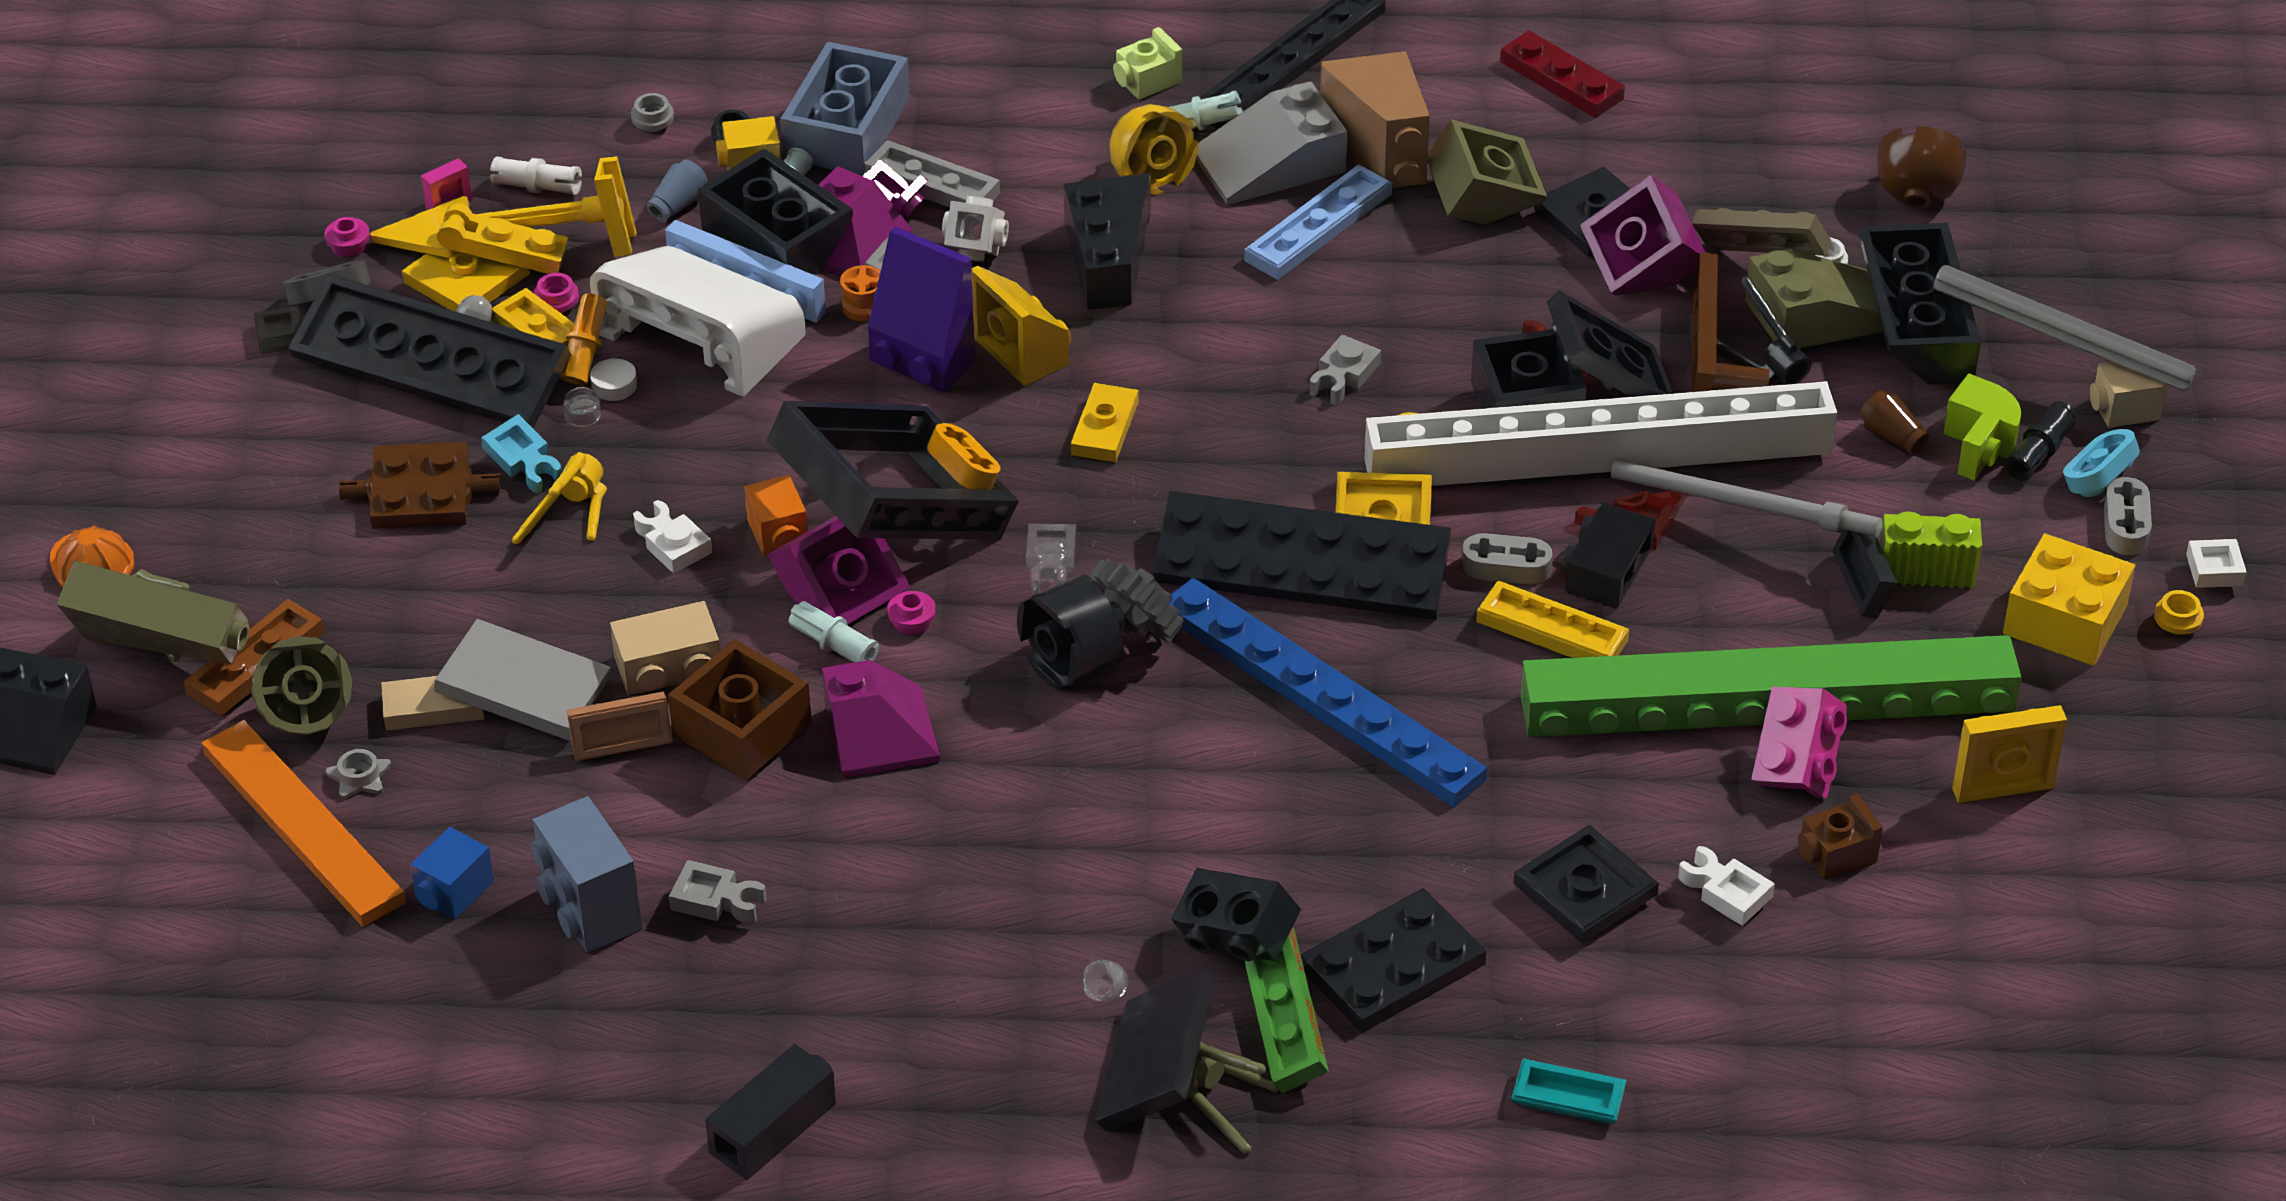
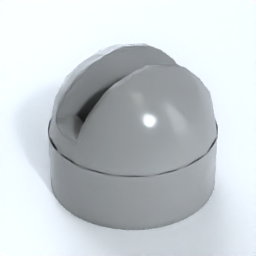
M471 295L464 298L456 311L489 322L492 321L493 317L492 306L483 296Z

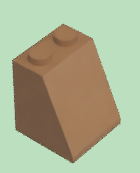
M1406 51L1321 61L1320 94L1347 130V158L1356 166L1359 164L1392 182V188L1426 184L1430 115Z

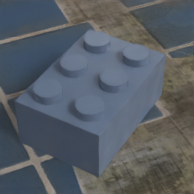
M827 41L780 119L783 159L786 158L789 149L798 147L811 155L813 159L812 166L832 170L838 166L864 176L865 162L884 144L910 99L908 58Z

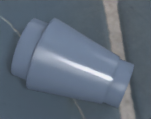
M682 160L680 163L672 164L646 204L650 215L657 221L665 223L669 218L698 200L697 189L708 183L705 172L690 160Z

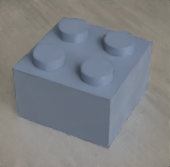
M586 796L532 819L535 841L530 843V849L540 869V875L535 877L536 887L543 902L546 905L553 903L556 907L560 925L568 938L575 936L585 952L589 953L642 930L634 861L590 797Z

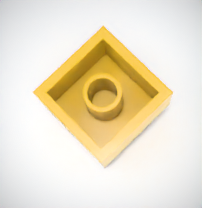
M2044 533L2010 592L2003 634L2095 666L2128 605L2136 564Z

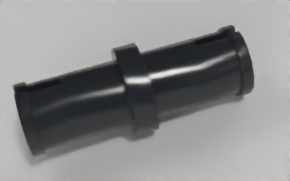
M2054 402L2039 423L2031 424L2023 433V442L2005 460V463H2007L2005 466L2006 470L2011 476L2022 481L2029 480L2040 463L2045 458H2050L2056 453L2060 447V439L2077 422V418H2075L2077 413L2073 407L2065 402Z

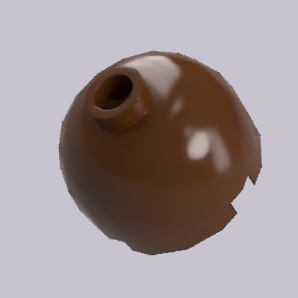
M1917 126L1916 134L1902 135L1903 128H1899L1883 136L1878 146V174L1883 188L1892 197L1911 208L1921 209L1937 204L1952 196L1963 179L1967 157L1966 149L1964 151L1961 149V140L1957 136L1945 130L1928 126Z

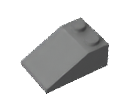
M1310 81L1269 93L1198 143L1196 161L1226 205L1345 173L1347 130Z

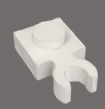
M659 500L653 502L654 518H646L639 511L633 513L635 530L639 535L645 537L646 548L673 574L712 553L711 539L684 514L672 520L669 508L664 502Z
M1699 846L1696 848L1694 863L1699 867H1694L1684 860L1680 863L1678 875L1680 881L1692 888H1703L1701 901L1742 926L1773 898L1775 883L1734 858L1726 866L1718 863L1715 853L1706 847Z

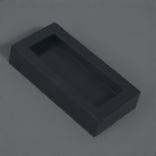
M1843 530L1832 552L1861 616L1878 618L1897 585L1896 578L1876 536Z

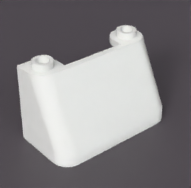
M663 246L606 262L590 278L591 294L602 296L607 301V308L599 336L615 342L625 331L631 333L642 321L703 347L705 365L713 367L717 363L728 376V379L724 382L725 389L742 397L806 335L802 307L795 297L689 254L679 248Z

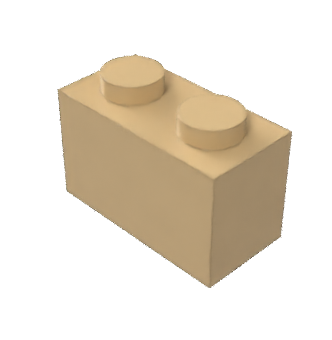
M705 601L610 622L614 658L628 696L681 684L720 652L719 638Z

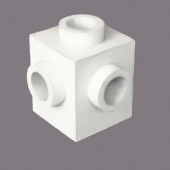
M967 196L966 203L951 201L950 210L946 211L942 223V237L945 238L944 245L958 250V253L971 258L972 261L984 262L985 254L998 256L999 246L1004 247L1008 238L1009 222L1004 220L1005 212L992 207V199ZM983 223L981 238L976 239L973 235V229L977 224Z

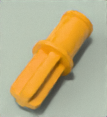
M585 293L581 297L573 332H567L566 339L569 341L568 348L571 355L559 377L565 382L580 386L588 385L596 348H601L602 341L598 338L607 308V301L604 297L591 293Z

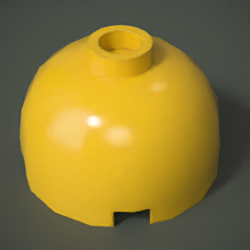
M1148 104L1130 110L1120 118L1114 127L1109 142L1111 162L1117 174L1122 177L1151 173V194L1155 195L1163 193V191L1157 188L1174 181L1176 186L1181 184L1193 169L1198 154V141L1193 139L1191 128H1194L1192 122L1176 110L1160 105Z

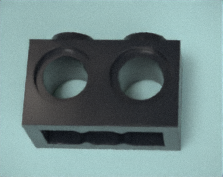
M1196 868L1171 921L1185 935L1184 941L1186 944L1201 953L1211 954L1213 950L1230 953L1243 961L1251 962L1254 958L1276 962L1301 908L1278 881Z

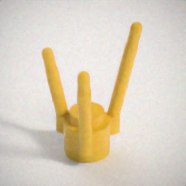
M581 452L571 456L560 477L549 489V493L513 536V544L518 545L561 494L574 502H580L587 498L591 499L586 537L587 540L594 541L599 523L602 498L607 491V487L600 482L603 476L601 463L593 456Z

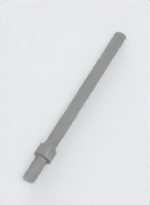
M1615 460L1611 468V477L1614 479L1820 524L1822 530L1836 533L1849 530L1878 537L1882 529V518L1848 511L1846 505L1827 501L1824 505L1619 460Z

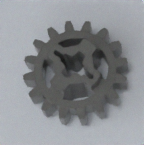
M1101 559L1088 575L1109 602L1115 601L1122 608L1126 618L1125 627L1121 629L1128 634L1134 632L1148 639L1153 637L1162 644L1164 641L1170 643L1183 626L1184 619L1178 615L1180 613L1179 609L1170 605L1173 599L1171 594L1165 591L1147 571L1141 568L1133 570L1127 565L1125 567L1122 563H1119L1117 566L1111 559H1107L1106 562Z

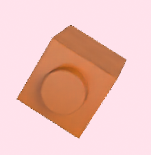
M790 475L744 486L747 521L764 557L808 532L806 509Z

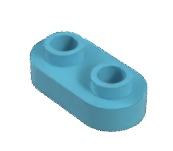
M2127 429L2113 430L2101 434L2091 441L2063 470L2069 490L2084 497H2092L2103 493L2107 489L2108 484L2123 470L2129 468L2140 454L2134 432Z

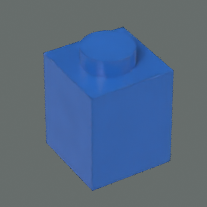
M452 827L443 832L410 864L416 899L426 908L438 910L453 919H456L494 882L489 847Z

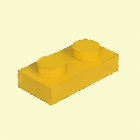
M527 288L492 308V321L495 324L566 344L567 346L569 344L566 336L567 332H573L574 323Z

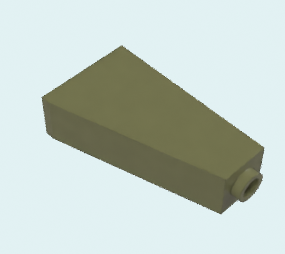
M75 560L56 604L86 639L232 665L237 651H241L245 647L249 637V620L236 603Z

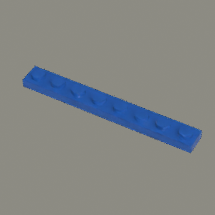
M1192 578L1171 594L1173 599L1170 605L1179 609L1180 613L1178 615L1184 619L1183 626L1180 629L1450 806L1456 807L1486 782V766L1195 578Z

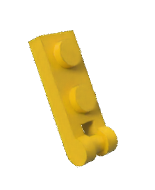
M453 203L448 206L443 218L444 222L441 224L437 234V240L444 248L547 274L559 273L566 252L568 237L554 234L546 229H533L513 224L501 218L493 219L473 214L470 208L462 203Z

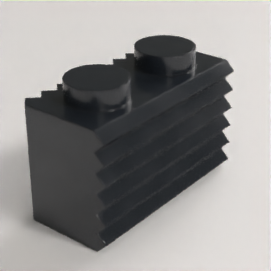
M1601 502L1594 516L1586 515L1579 532V543L1576 546L1570 544L1564 553L1561 572L1566 573L1565 590L1567 593H1575L1577 597L1584 596L1586 600L1592 598L1595 603L1601 601L1604 606L1610 604L1613 609L1619 607L1653 548L1656 519Z

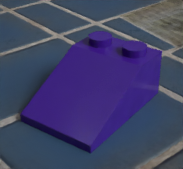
M896 226L890 231L868 323L870 361L944 393L975 363L971 258Z

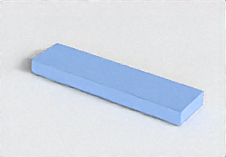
M1358 164L1245 248L1244 261L1279 280L1392 195V182Z

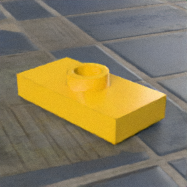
M1094 383L1071 442V455L1116 463L1139 402V391Z

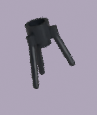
M1744 276L1741 279L1743 286L1778 340L1772 342L1765 350V365L1719 339H1716V349L1744 366L1769 369V384L1777 379L1783 385L1799 383L1809 373L1811 361L1787 335L1750 278Z

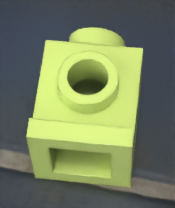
M1160 27L1152 29V37L1116 50V63L1113 66L1115 77L1118 83L1126 87L1138 100L1182 83V49Z

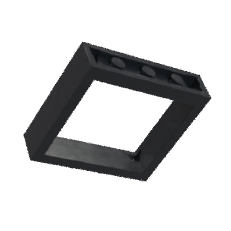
M783 401L766 440L856 538L1001 540L1019 502L998 478L992 490L967 489L959 484L927 450V445L935 427L943 422L928 406ZM912 416L917 417L914 425L910 424ZM838 450L907 452L942 489L871 487Z

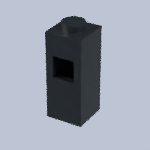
M794 1043L705 1119L709 1154L744 1179L749 1180L836 1104L834 1072L831 1066L821 1056L811 1055Z

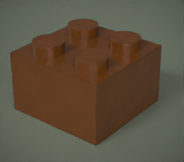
M736 639L668 694L672 735L745 780L812 724L809 682Z

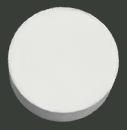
M617 358L603 360L597 363L590 372L592 391L600 399L607 401L623 400L632 395L637 388L635 367L626 360Z

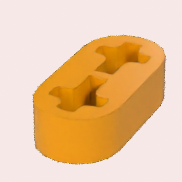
M940 423L935 427L927 445L929 453L959 484L967 489L992 490L1001 470L998 462L972 435L962 428L947 423Z

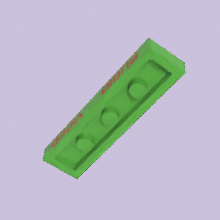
M1293 927L1276 962L1254 958L1251 962L1245 961L1272 1082L1282 1094L1329 1072Z

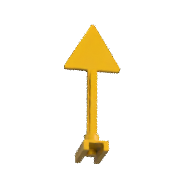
M617 156L600 158L594 179L598 196L583 197L582 201L477 214L493 219H505L513 224L529 228L585 221L587 224L605 222L614 257L631 255L632 247L629 238L636 237L637 234ZM466 196L457 198L372 231L370 233L372 243L447 258L453 257L455 251L440 245L437 240V234L441 224L444 222L443 218L448 206L453 203H462L469 207L468 198Z

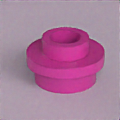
M353 217L339 218L332 222L325 230L327 245L332 248L336 255L342 257H352L362 253L366 249L370 238L368 225L364 221Z
M551 273L543 276L538 281L537 287L534 290L535 295L560 313L573 308L579 300L578 287L568 275L563 273Z
M919 591L899 593L889 601L887 607L888 618L896 630L907 635H916L926 631L936 615L934 600L929 595Z

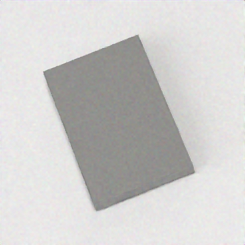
M476 619L436 677L434 692L570 741L571 737L566 710L593 705L610 678L611 667Z

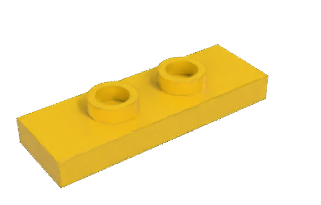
M1501 581L1496 582L1477 609V623L1571 658L1619 656L1629 639L1628 628Z

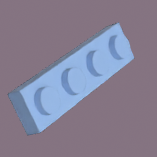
M674 220L665 229L667 246L679 248L689 254L785 294L792 295L801 304L805 319L817 323L825 315L824 279L678 220Z

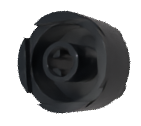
M1086 574L1079 575L1033 595L1020 604L1017 611V630L1020 641L1029 640L1034 654L1027 656L1034 671L1048 685L1054 688L1074 685L1114 667L1122 661V636L1120 629L1124 628L1126 624L1124 612L1117 602H1109Z

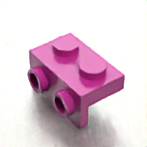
M1772 686L1751 780L1761 787L1804 789L1816 798H1827L1830 783L1836 775V756L1840 737L1847 725L1846 704L1825 689Z

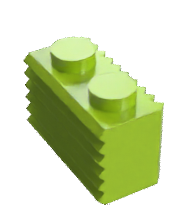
M1909 511L1898 515L1883 514L1879 544L1897 583L1903 586L1907 583L1912 586L1919 584L1922 587L1926 584L1931 587L1938 585L1941 588L1946 585L1950 588L1958 586L1961 589L1965 586L1969 589L1975 587L1982 550L1981 521L1979 518H1968L1962 514H1951L1947 517L1920 516L1915 512Z

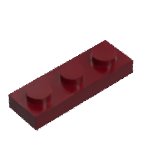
M1530 30L1501 48L1500 62L1594 118L1599 117L1624 100L1625 86Z

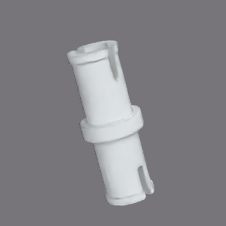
M495 157L490 171H499L498 175H490L493 184L526 187L528 192L532 193L551 190L576 195L582 184L581 180H574V177H582L580 167L546 164L544 159L532 158L527 162Z

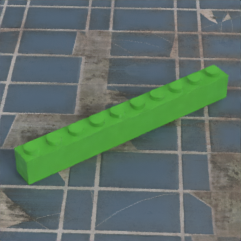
M2010 635L1524 660L1520 695L1528 737L1764 725L1772 686L1825 689L1846 704L1847 721L2015 712L2021 674Z

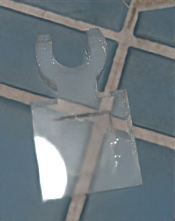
M1028 523L1026 570H1031V590L1033 594L1040 592V585L1045 581H1054L1058 585L1066 582L1067 571H1074L1076 524Z

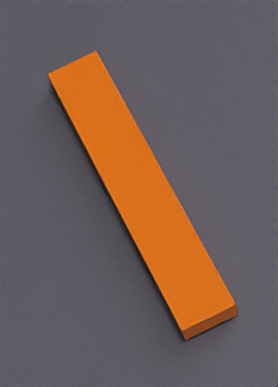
M245 720L201 742L203 753L362 927L406 904L405 893L402 888Z

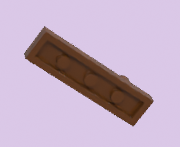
M1700 252L1693 283L1691 392L1768 386L1769 369L1716 363L1718 254Z

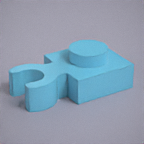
M519 414L482 437V449L510 477L522 471L526 475L528 488L534 493L539 494L542 492V479L538 474H550L554 480H557L561 475V465L558 460L547 455L548 443Z

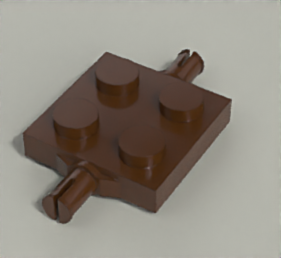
M467 442L374 446L373 468L367 480L339 481L340 500L368 498L372 529L467 524V506L472 499L473 493H501L500 473L472 475L469 467Z

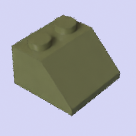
M1451 119L1428 153L1427 163L1446 213L1455 220L1486 225L1539 205L1547 198L1524 138Z

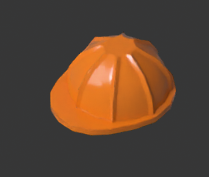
M95 525L81 530H74L71 534L57 541L50 551V564L53 574L62 587H64L74 560L130 575L134 568V553L129 545L123 541L121 535L96 527Z

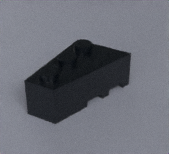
M1151 173L1098 180H1083L1081 182L1064 184V225L1087 310L1132 304L1141 250L1144 248L1147 222L1149 223L1151 215Z

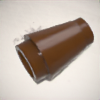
M1885 390L1877 391L1866 401L1859 413V418L1865 422L1864 428L1905 450L1910 455L1917 453L1929 438V433L1923 429L1896 393L1888 394Z

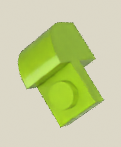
M1969 373L1948 401L1943 434L1963 441L1957 474L1975 481L1985 465L1991 467L1998 456L2007 459L2015 451L2021 409L2016 398L2005 388Z

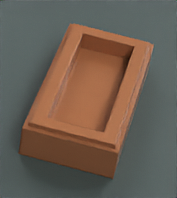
M664 692L566 710L575 761L673 743Z

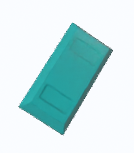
M1522 1059L1511 1102L1519 1107L1612 1125L1616 1124L1627 1080Z

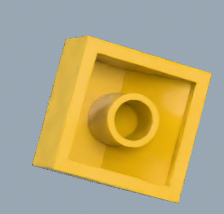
M980 266L972 268L974 339L1024 386L1068 366L1071 335L1065 323L1061 320H1056L1043 308L1037 297L1030 296L1016 282Z

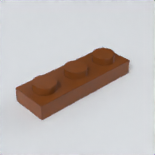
M285 600L250 628L247 643L241 651H237L232 665L209 661L183 681L186 695L222 716L251 693L253 672L263 654L277 642L295 636L319 638L325 633L323 620L293 601Z

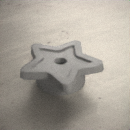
M354 749L343 754L339 758L337 765L327 768L326 773L329 778L340 783L339 795L342 799H347L360 791L381 794L383 786L380 777L390 768L391 761L389 759H377L372 752L365 749Z

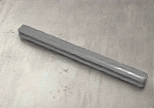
M1943 265L1936 275L1934 281L1935 290L2181 391H2187L2193 382L2196 373L2194 365L1951 266Z

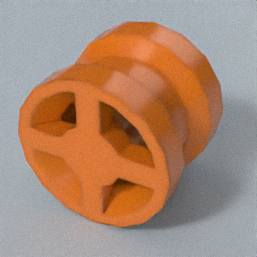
M860 265L847 269L842 274L840 288L844 295L841 304L843 313L848 318L854 321H869L880 276L879 269Z

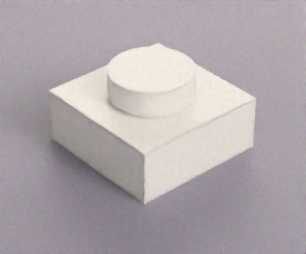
M2236 539L2189 541L2186 556L2196 588L2244 586L2247 572Z

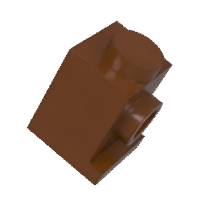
M1857 793L1849 796L1848 803L1804 817L1801 834L1798 835V847L1804 860L1808 863L1812 862L1822 878L1827 879L1877 862L1883 827Z

